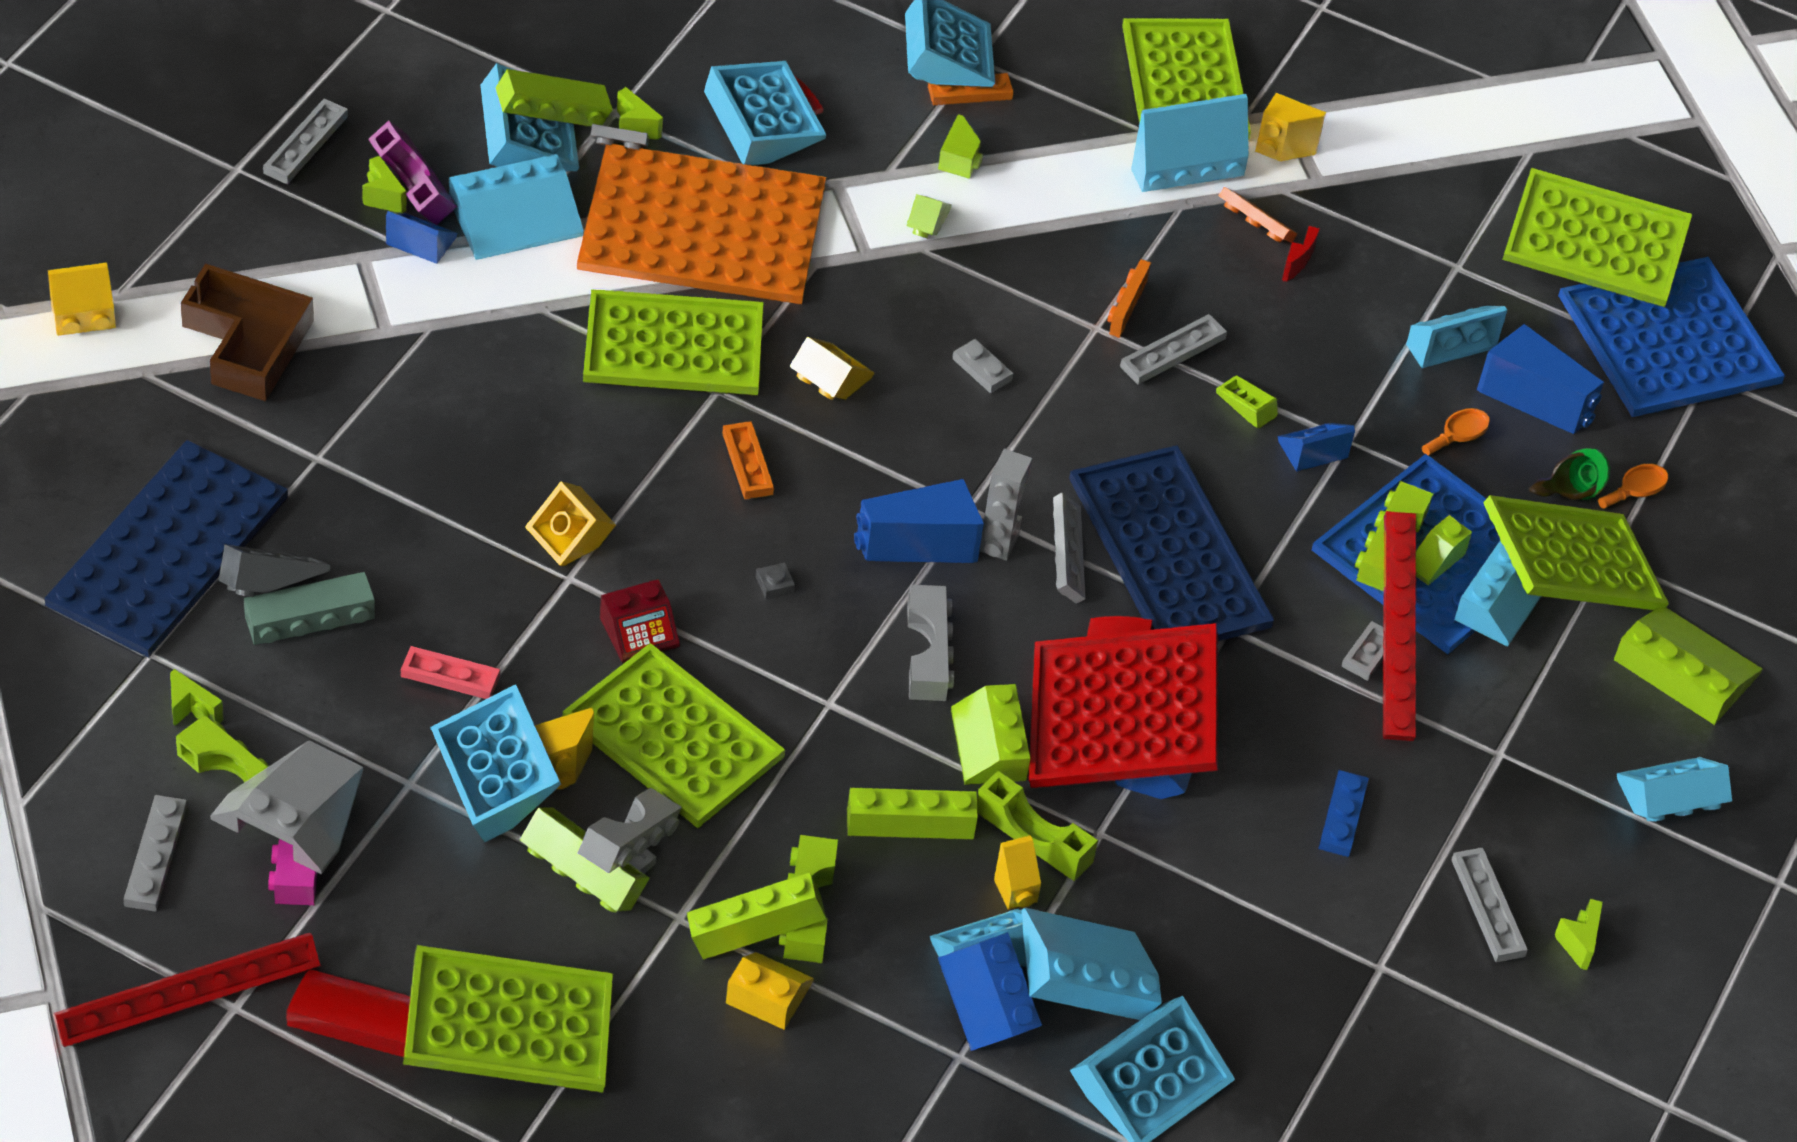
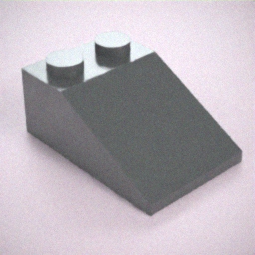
M225 544L218 581L228 585L227 590L235 591L238 595L254 597L255 592L267 593L329 572L331 565L309 556Z

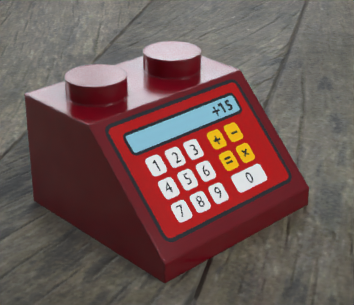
M659 579L601 595L600 619L622 663L628 661L649 643L661 652L680 647L670 601Z

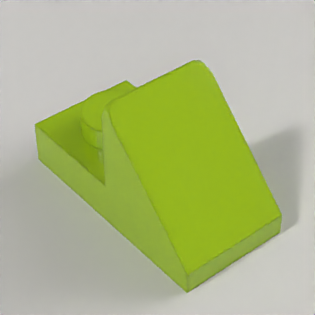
M627 87L618 91L617 112L621 116L619 119V129L647 133L650 137L649 139L658 140L661 138L663 117Z
M380 156L369 159V172L367 173L369 182L363 185V204L393 212H406V190Z
M176 669L170 672L174 726L190 712L197 719L206 715L213 722L220 723L224 720L221 699Z
M1590 899L1586 911L1580 910L1577 921L1561 918L1555 932L1558 942L1577 965L1584 970L1588 969L1594 954L1603 903Z

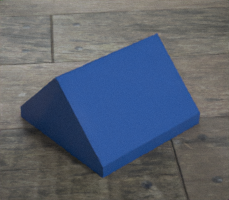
M388 211L386 215V244L435 264H438L458 234L407 213Z
M1327 423L1277 437L1279 444L1297 472L1348 458L1355 434L1354 425Z

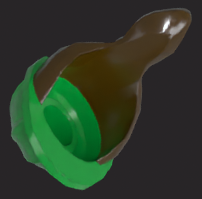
M1585 448L1577 450L1556 463L1552 476L1538 479L1529 488V491L1540 497H1547L1558 493L1560 496L1571 500L1591 499L1601 492L1609 480V461L1605 454L1598 449Z

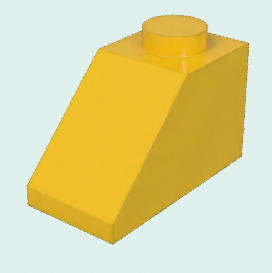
M1031 835L1002 842L1000 845L994 881L1008 910L1018 907L1026 908L1038 902L1041 880Z

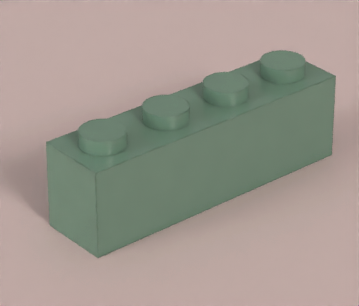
M365 572L255 595L254 597L244 598V611L253 643L258 645L375 619V599Z

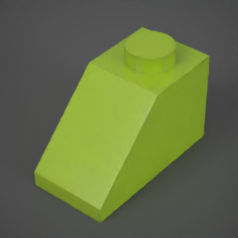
M957 115L941 148L938 170L970 179L973 170L979 169L983 154L979 153L981 141L963 115Z
M916 194L906 226L913 228L912 234L928 239L929 234L937 236L951 210L952 204Z
M1450 515L1431 529L1416 550V577L1427 585L1431 584L1466 554L1472 531Z

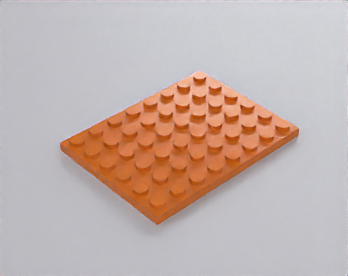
M606 144L577 259V270L802 304L826 177L643 148L636 150L617 144Z

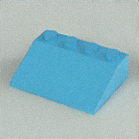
M914 0L905 13L908 73L915 79L924 80L930 84L993 87L995 84L990 23L944 0Z
M786 61L711 67L704 92L742 164H769L826 138L823 127Z
M496 63L480 85L489 163L500 167L557 154L565 171H577L579 169L574 125L572 123L504 113L495 87L505 71L511 68Z
M1242 94L1142 110L1131 167L1141 191L1147 192L1244 176L1249 157L1247 95Z
M557 154L449 177V195L457 205L453 211L475 260L582 237L584 235L569 180Z
M516 684L431 727L472 825L484 842L513 829L561 785Z
M1029 908L1021 910L1030 997L1137 1020L1143 1019L1162 1003L1159 975L1135 932Z
M1183 996L1165 1002L1070 1070L1087 1099L1129 1142L1152 1141L1235 1080Z

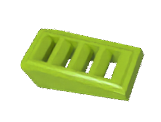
M1237 375L1216 388V393L1257 428H1261L1278 415L1276 398Z

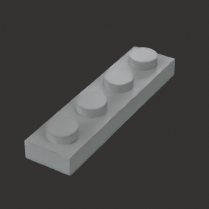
M323 99L263 165V174L288 184L346 120L348 109Z
M1208 314L1121 359L1120 367L1139 385L1225 340L1227 331Z
M1062 492L1053 497L1056 587L1062 595L1077 604L1086 599L1081 507Z
M155 795L123 899L124 907L157 911L186 814L187 800Z
M1483 847L1453 853L1452 863L1495 962L1525 957L1528 949Z

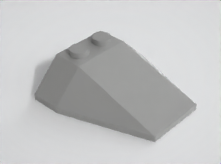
M308 740L228 793L211 814V820L237 833L240 832L246 823H249L293 845V860L322 874L340 850L363 774V766Z

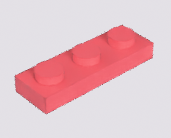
M411 646L401 668V677L488 699L492 697L500 678V669Z

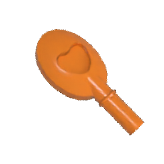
M1474 408L1463 409L1453 413L1446 420L1445 433L1440 434L1436 439L1423 445V453L1429 456L1439 449L1448 446L1453 441L1467 442L1481 437L1488 430L1489 416L1484 411Z
M1656 464L1635 466L1624 474L1621 488L1619 487L1617 490L1598 499L1599 506L1605 509L1621 500H1625L1629 496L1645 497L1654 495L1666 486L1668 473L1663 467Z

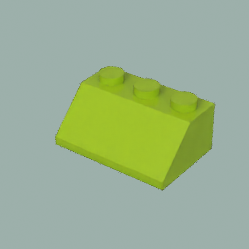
M1016 684L984 686L951 706L965 785L984 784L997 771H1000L1014 782L1026 781L1030 754Z

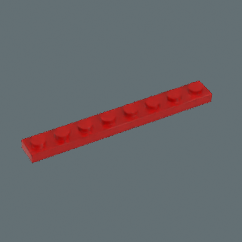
M1386 511L1384 515L1383 739L1414 741L1416 737V513Z
M306 933L53 1013L61 1044L63 1047L318 967L320 962L311 933Z

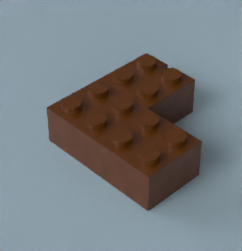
M209 264L203 266L194 281V286L191 285L180 303L182 327L222 339L210 359L211 384L263 401L268 399L314 322L313 297Z

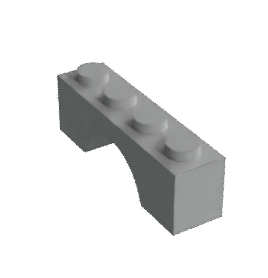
M1005 448L1003 449L991 474L980 552L1007 561L1019 537L1022 516L1017 514L1030 475L1031 457Z
M910 585L907 601L908 627L923 634L931 644L930 648L923 653L911 656L909 700L946 701L948 689H953L954 671L949 670V665L953 664V646H948V641H952L953 623L947 622V617H951L952 599L947 598L946 586Z
M650 787L635 797L624 823L603 817L589 826L578 854L607 873L612 872L619 866L624 867L631 858L641 856L651 845L656 846L666 835L671 836L679 825L677 817L681 806Z

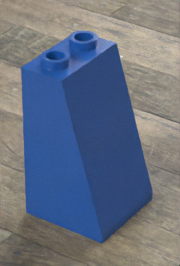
M1523 324L1488 351L1477 390L1482 394L1575 434L1582 427L1587 428L1594 421L1596 416L1594 411L1602 398L1600 393L1604 382Z
M964 479L861 500L860 513H857L856 516L858 532L854 533L856 548L862 550L866 561L978 562L984 523Z

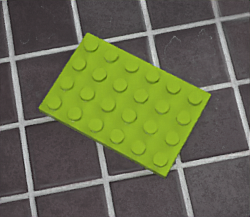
M1123 19L1122 28L1139 124L1142 110L1243 94L1229 19ZM1248 119V140H1249V139H1250V134H1251V129H1250V124H1249V119Z
M1531 168L1502 260L1665 307L1692 214Z
M591 289L583 382L758 395L763 302Z
M1489 495L1483 502L1489 518L1500 537V541L1504 545L1511 563L1522 582V586L1528 595L1655 610L1658 607L1666 608L1669 603L1624 514Z
M651 643L567 707L562 714L563 717L592 707L594 711L593 744L648 789L650 787L681 806L679 814L697 828L785 757V749Z
M417 945L403 1065L603 1092L606 1079L613 973Z

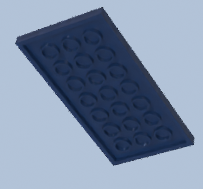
M186 440L44 598L45 606L149 658L220 575L225 544L245 547L288 498V489Z
M1178 445L1070 471L1069 479L1142 618L1152 620L1150 630L1216 623L1218 641L1272 628L1273 617Z

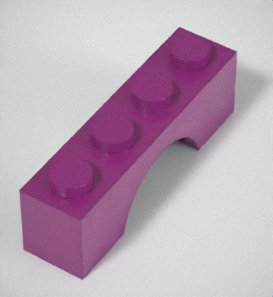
M387 121L368 139L379 156L403 180L409 190L406 195L418 213L438 225L457 207L404 131L392 122Z

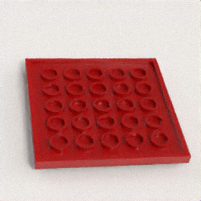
M1216 623L1035 642L1029 783L1031 788L1218 770V629Z

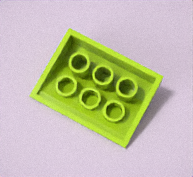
M1661 607L1639 619L1621 638L1614 657L1616 662L1713 725L1720 720L1763 670L1670 609Z

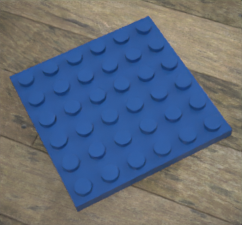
M1709 257L1678 263L1665 307L1584 283L1560 288L1558 295L1632 417L1783 383L1784 373Z
M1424 454L1313 543L1312 551L1384 606V591L1356 581L1359 569L1355 567L1358 555L1360 551H1367L1368 548L1364 546L1371 530L1376 532L1377 527H1374L1377 516L1380 510L1386 511L1387 507H1384L1388 493L1390 490L1396 491L1400 481L1433 493L1426 518L1419 532H1416V550L1430 530L1449 515L1472 531L1466 554L1431 584L1427 585L1416 577V631L1448 655L1475 632L1470 627L1454 620L1462 595L1499 543L1500 537L1483 504L1486 498L1430 456Z

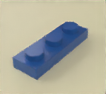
M1341 770L1338 771L1318 849L1349 857L1369 778Z

